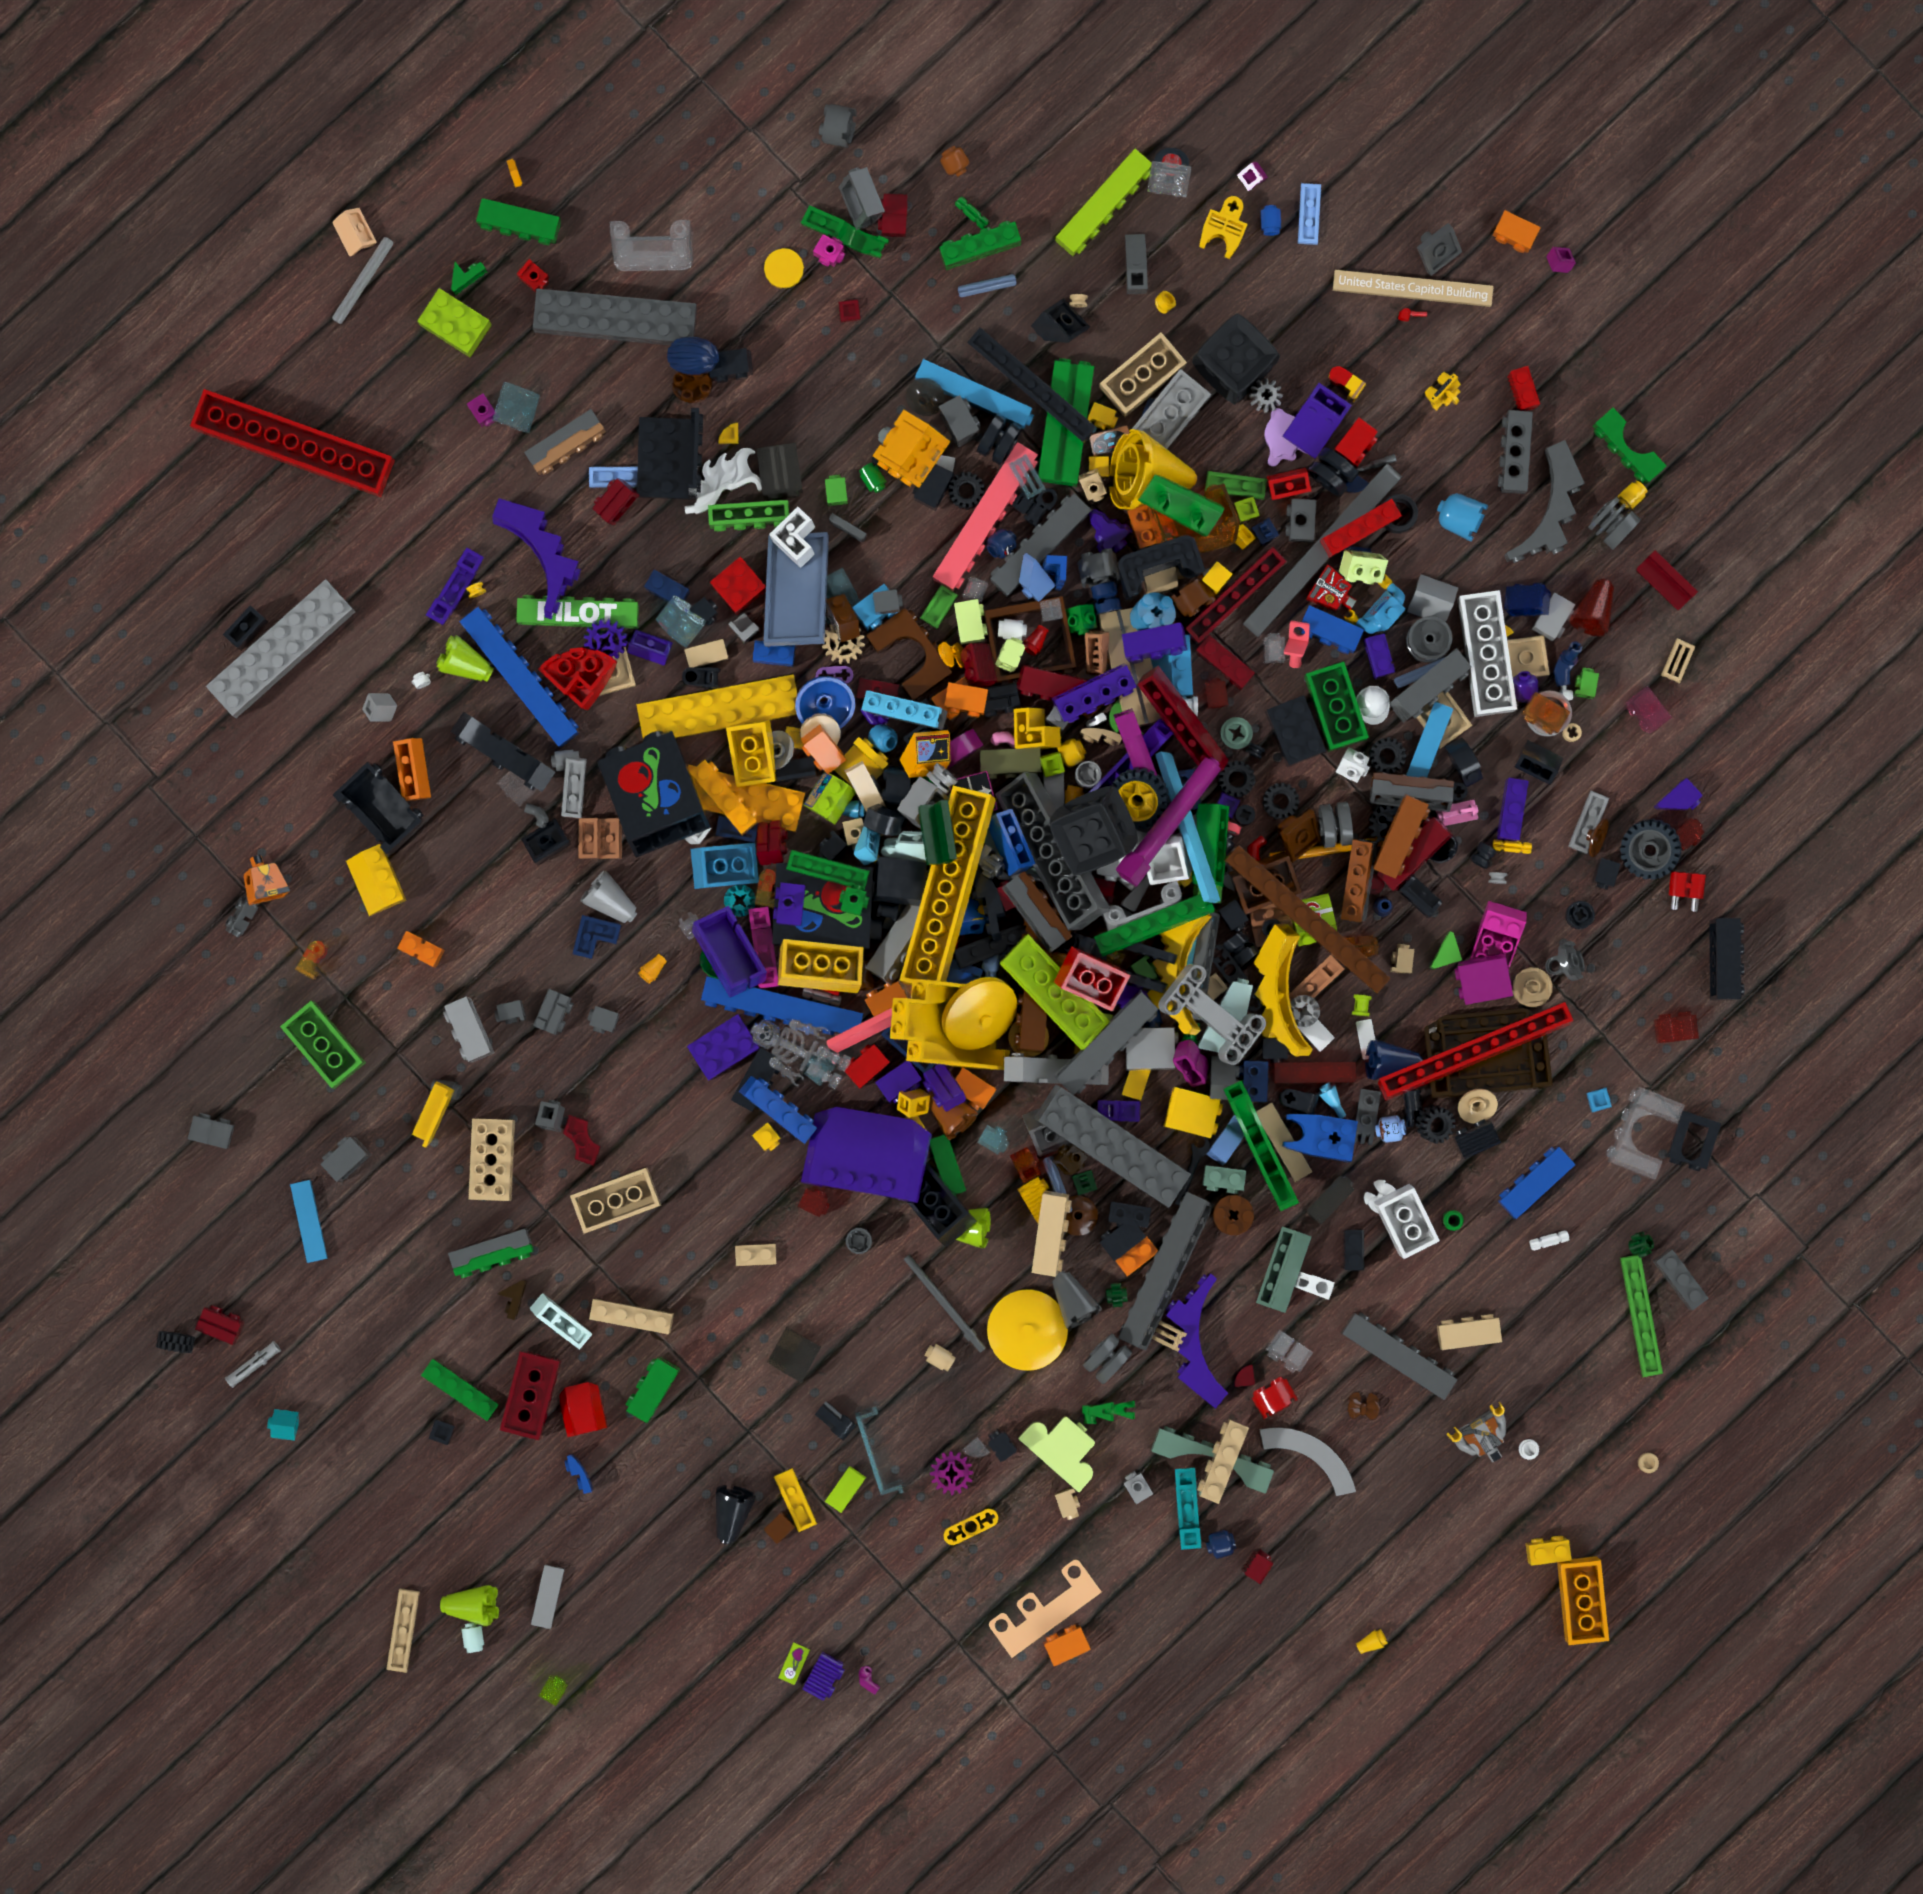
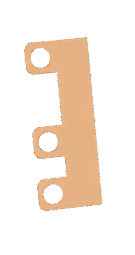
M1073 1560L1063 1567L1062 1574L1072 1587L1045 1607H1043L1034 1593H1028L1018 1600L1017 1607L1027 1619L1019 1626L1015 1627L1005 1613L999 1614L989 1622L990 1629L1011 1658L1101 1593V1590L1080 1561ZM1074 1565L1078 1566L1081 1570L1080 1576L1076 1579L1068 1575V1569ZM1029 1598L1033 1599L1036 1603L1035 1609L1031 1612L1023 1608V1602ZM999 1619H1004L1008 1623V1628L1004 1632H998L995 1629V1623Z

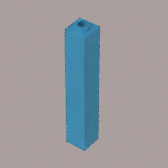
M925 359L922 360L916 373L915 381L953 398L960 395L962 400L967 399L970 406L993 416L1000 414L1007 418L1008 423L1014 422L1021 426L1022 429L1026 425L1030 426L1034 415L1031 414V407Z

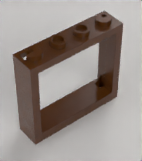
M1063 596L984 611L998 680L997 684L1014 683L1013 681L1019 679L1020 672L1002 676L1001 668L995 664L998 652L992 620L1050 609L1049 602H1051L1052 609L1058 608L1068 663L1041 669L1061 672L1062 674L1073 673L1072 670L1076 669Z

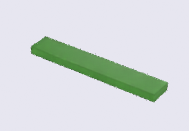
M1638 1255L1621 1257V1267L1642 1377L1663 1374L1642 1258H1639Z

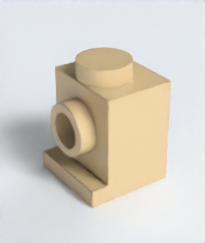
M1097 468L1079 475L1080 484L1088 501L1093 500V502H1097L1104 498V494L1107 492ZM1092 485H1096L1097 489L1091 491L1090 487Z
M1397 945L1396 952H1392L1391 964L1395 965L1390 968V972L1412 973L1414 949H1409L1410 945Z
M1073 1487L1054 1493L1062 1517H1067L1068 1520L1079 1516L1077 1508L1080 1507L1077 1496L1072 1497V1493H1075Z

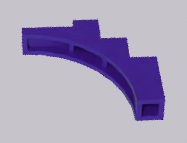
M499 498L492 516L493 524L505 528L520 537L540 560L548 585L544 617L552 620L554 613L558 614L561 602L558 601L560 596L565 595L567 585L573 586L574 580L578 581L581 569H578V561L561 556L564 549L561 536L544 532L547 526L545 512Z
M1159 719L1143 735L1151 758L1174 734L1162 719ZM1128 753L1089 792L1111 786L1122 772L1128 769L1133 770Z
M1209 1273L1208 1276L1204 1274L1197 1282L1199 1287L1195 1291L1191 1290L1184 1298L1186 1300L1185 1304L1178 1299L1176 1302L1172 1300L1165 1309L1168 1311L1165 1315L1181 1327L1183 1332L1187 1333L1186 1337L1181 1339L1183 1343L1182 1345L1179 1344L1178 1348L1180 1349L1178 1352L1188 1359L1189 1362L1188 1364L1184 1362L1177 1370L1179 1373L1177 1377L1216 1409L1228 1392L1216 1381L1208 1369L1202 1355L1199 1340V1320L1202 1306L1209 1290L1217 1280V1278Z

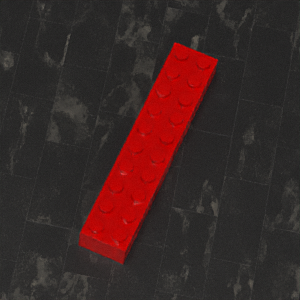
M203 389L190 427L197 432L380 498L395 462L392 456Z

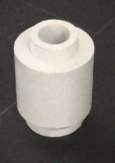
M999 620L998 637H1003V639L1014 637L1021 641L1022 637H1026L1027 625H1023V620Z

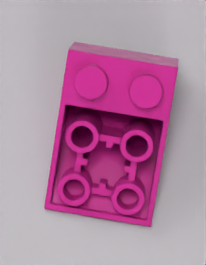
M1488 901L1470 959L1505 953L1509 970L1526 924L1527 912Z

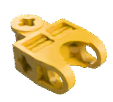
M1236 196L1228 197L1224 201L1220 212L1210 209L1203 226L1200 248L1204 249L1206 244L1213 238H1221L1226 243L1227 252L1225 258L1230 259L1240 245L1247 228V223L1239 221L1243 210V202L1240 198ZM1232 204L1236 205L1233 212L1230 211Z

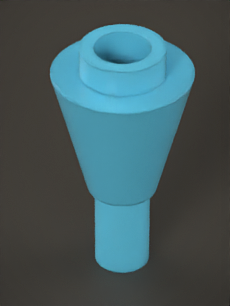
M1327 1083L1321 1086L1318 1095L1334 1109L1339 1118H1344L1346 1113L1340 1105L1341 1102L1336 1085Z

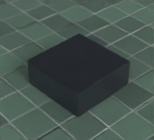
M435 1419L429 1439L449 1445L455 1426Z

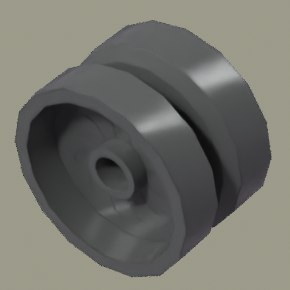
M1427 616L1417 620L1408 630L1406 636V648L1409 654L1415 660L1423 663H1432L1441 659L1450 649L1452 643V632L1448 624L1434 616ZM1430 636V640H1433V642H1427L1426 637Z
M1338 802L1336 804L1335 816L1330 804L1319 805L1318 823L1323 847H1335L1337 835L1341 846L1352 845L1353 828L1348 802Z
M1113 1333L1101 1341L1082 1364L1089 1372H1093L1100 1365L1102 1366L1097 1371L1095 1377L1101 1384H1105L1133 1353L1126 1345L1121 1346L1114 1352L1113 1350L1119 1344V1339Z

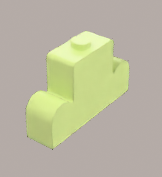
M1064 1416L1047 1433L1046 1426L1041 1422L1035 1421L1018 1437L1022 1443L1076 1491L1080 1492L1093 1476L1091 1466L1086 1462H1080V1460L1094 1446L1095 1442L1085 1433L1088 1429L1080 1422L1075 1424L1070 1418Z

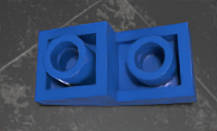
M569 1454L567 1456L568 1460H565L567 1472H571V1476L580 1475V1478H577L579 1490L583 1489L584 1494L592 1492L593 1487L585 1468L573 1454Z

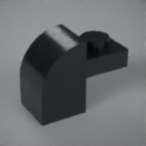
M1463 738L1445 746L1451 763L1456 767L1462 783L1466 787L1483 779L1480 770L1481 766L1474 752Z
M876 804L867 809L863 826L880 834L899 835L908 819L897 810L898 807L891 810L881 804Z

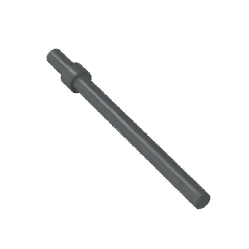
M909 1254L903 1260L962 1330L968 1342L971 1341L980 1353L986 1349L976 1336L975 1330L973 1328L970 1329Z

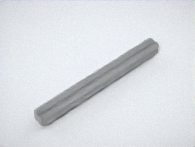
M387 237L383 238L332 316L335 322L343 323L393 246L392 240Z

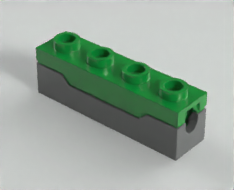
M526 1228L450 1252L448 1255L455 1276L460 1275L462 1279L472 1276V1271L480 1269V1272L492 1269L491 1265L496 1263L503 1266L511 1263L510 1259L518 1257L519 1260L531 1257L530 1253L534 1252V1248Z

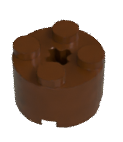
M1203 574L1198 577L1199 580H1193L1175 592L1177 597L1175 595L1170 596L1183 617H1192L1200 611L1199 606L1203 605L1205 607L1216 600L1214 590L1202 581L1204 578Z
M1227 1195L1219 1199L1214 1205L1212 1212L1213 1222L1222 1233L1240 1235L1251 1227L1254 1220V1211L1249 1201L1238 1195ZM1230 1210L1233 1212H1238L1236 1214V1220L1228 1218L1230 1216Z

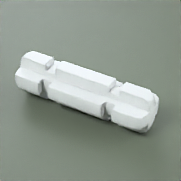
M1564 1230L1558 1232V1234L1554 1233L1540 1237V1239L1536 1238L1530 1240V1247L1535 1251L1541 1249V1247L1545 1248L1559 1244V1242L1563 1243L1569 1241V1234Z

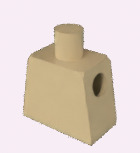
M1172 567L1145 576L1146 594L1153 592L1164 594L1178 589V579L1185 577L1180 574L1178 567Z

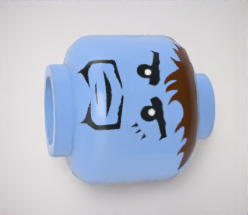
M1398 1115L1381 1117L1379 1125L1375 1126L1377 1137H1381L1385 1143L1401 1141L1403 1135H1406L1405 1121Z

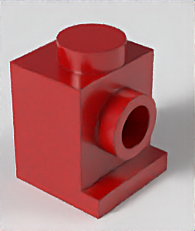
M530 259L517 273L518 278L534 292H536V289H545L549 284V276ZM533 273L537 274L536 279H531L530 276Z

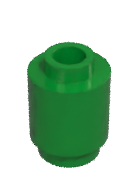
M871 462L859 470L860 477L870 492L875 491V493H879L885 489L886 486L884 484L887 481L877 465L874 466Z
M1449 1210L1443 1214L1441 1222L1447 1230L1456 1231L1463 1226L1464 1218L1460 1212ZM1451 1216L1455 1218V1222L1453 1224H1449L1448 1219Z

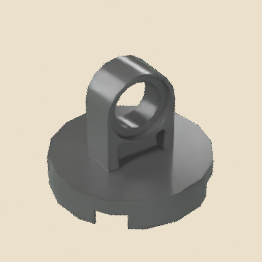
M1572 941L1561 943L1558 947V955L1546 961V971L1551 975L1565 974L1571 981L1583 978L1584 976L1581 972L1585 971L1584 960L1580 950L1576 951L1573 946L1576 944ZM1554 961H1558L1560 964V968L1556 972L1552 970V963Z

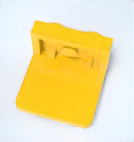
M858 737L854 741V745L844 755L846 761L834 769L851 786L852 784L844 770L863 761L869 774H873L876 780L884 772V769L889 767V764L886 762L888 758L882 752L876 753L872 749L873 744L866 738L862 740Z

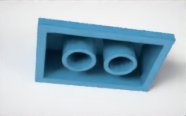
M1189 634L1185 635L1188 651H1183L1182 654L1176 656L1168 654L1163 655L1161 659H1151L1153 668L1159 665L1179 694L1186 697H1192L1193 695Z

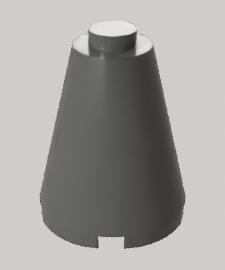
M1061 1271L1054 1277L1055 1279L1052 1283L1067 1329L1070 1326L1075 1328L1092 1319V1313L1095 1312L1097 1315L1102 1311L1101 1306L1070 1272L1065 1273V1271Z

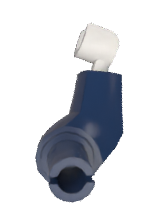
M1576 641L1570 644L1568 650L1561 652L1554 668L1556 686L1561 687L1559 693L1564 695L1568 701L1573 699V691L1566 690V686L1570 685V671L1577 664L1578 654L1583 648Z

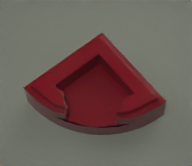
M1253 1365L1245 1366L1239 1371L1235 1378L1234 1387L1255 1385Z

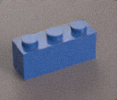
M1310 605L1301 621L1310 624L1309 638L1314 636L1320 639L1319 642L1329 647L1332 644L1338 647L1337 650L1347 655L1349 652L1354 653L1364 631L1360 627ZM1298 628V630L1302 631L1301 634L1303 635L1305 633L1304 629Z
M1013 809L993 815L988 829L999 855L1004 858L1002 862L1006 866L1005 869L1008 876L1027 871L1036 863Z

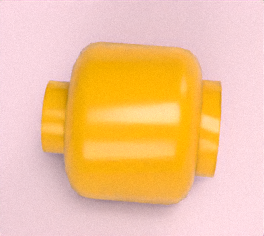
M1074 738L1061 743V747L1057 748L1061 754L1063 764L1065 763L1069 768L1084 761L1085 754H1087L1081 741H1076Z

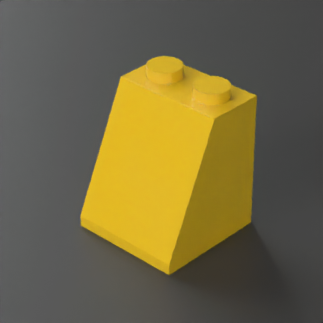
M1173 1087L1163 1127L1211 1138L1217 1132L1218 1124L1215 1121L1217 1115L1220 1116L1223 1104H1220L1221 1099H1210V1096Z

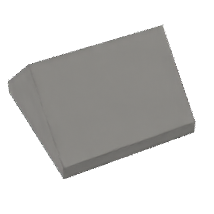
M1420 574L1407 612L1422 618L1434 616L1446 622L1454 605L1458 587Z

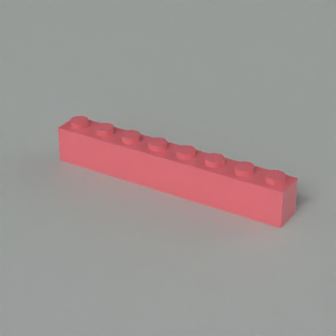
M1019 442L1016 443L933 575L934 581L951 591H954L955 588L959 590L965 580L962 578L966 571L970 572L975 565L973 559L977 554L979 556L982 554L986 547L984 545L985 540L995 533L996 528L994 526L997 521L1002 522L1007 514L1005 511L1007 505L1014 503L1018 496L1015 494L1019 487L1023 488L1028 480L1026 475L1030 470L1033 472L1039 461L1036 460L1038 454Z

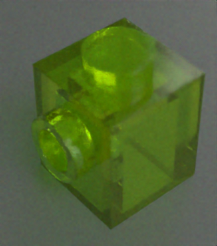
M556 1675L554 1677L550 1676L539 1697L557 1706L568 1685L565 1684L566 1681Z

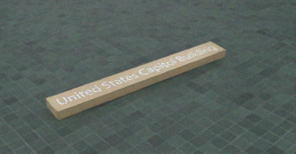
M1343 270L1334 271L1332 290L1486 307L1492 306L1493 286Z

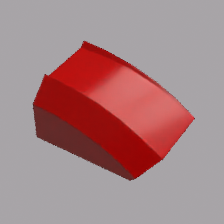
M586 1382L565 1387L559 1394L567 1437L608 1427L598 1385Z

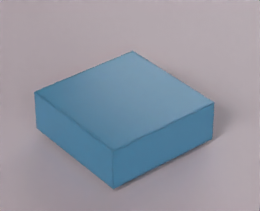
M1607 1088L1586 1093L1591 1112L1612 1107Z

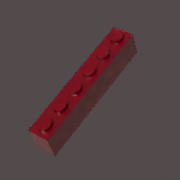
M1274 547L1269 548L1229 585L1215 601L1210 603L1184 627L1185 633L1187 635L1190 634V639L1195 644L1200 643L1286 563V560Z
M1159 665L1145 673L1138 682V687L1197 766L1200 765L1204 758L1209 759L1212 757L1220 763L1219 767L1223 771L1229 761Z

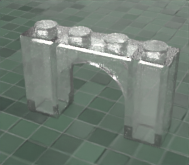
M1636 1087V1090L1633 1089L1630 1093L1628 1100L1631 1103L1629 1108H1625L1621 1116L1623 1123L1615 1131L1614 1138H1616L1614 1146L1611 1145L1608 1149L1606 1156L1609 1158L1607 1162L1651 1180H1656L1663 1161L1640 1152L1634 1146L1631 1138L1633 1125L1639 1118L1645 1115H1653L1673 1124H1678L1685 1105L1642 1087Z

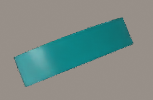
M1195 1467L1175 1469L1181 1550L1201 1548Z

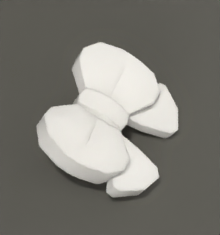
M1376 1180L1373 1183L1379 1192L1377 1196L1365 1192L1363 1197L1365 1204H1368L1376 1213L1378 1211L1374 1201L1396 1191L1392 1185L1385 1183V1180Z

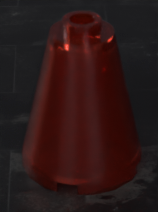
M1607 579L1595 581L1570 617V624L1578 630L1581 627L1585 629V634L1602 637L1605 633L1607 634L1614 586L1611 581Z

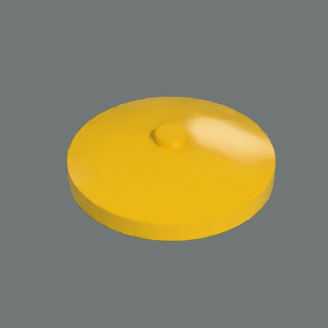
M994 977L979 978L967 983L950 998L945 1006L942 1015L944 1035L954 1046L964 1050H976L992 1044L1009 1029L1015 1018L1017 998L1014 991L1006 982Z
M1025 1289L1006 1295L995 1305L988 1319L987 1335L993 1352L1003 1363L1015 1369L1028 1371L1043 1368L1060 1355L1067 1340L1068 1329L1064 1324L1059 1304L1052 1297L1037 1290Z

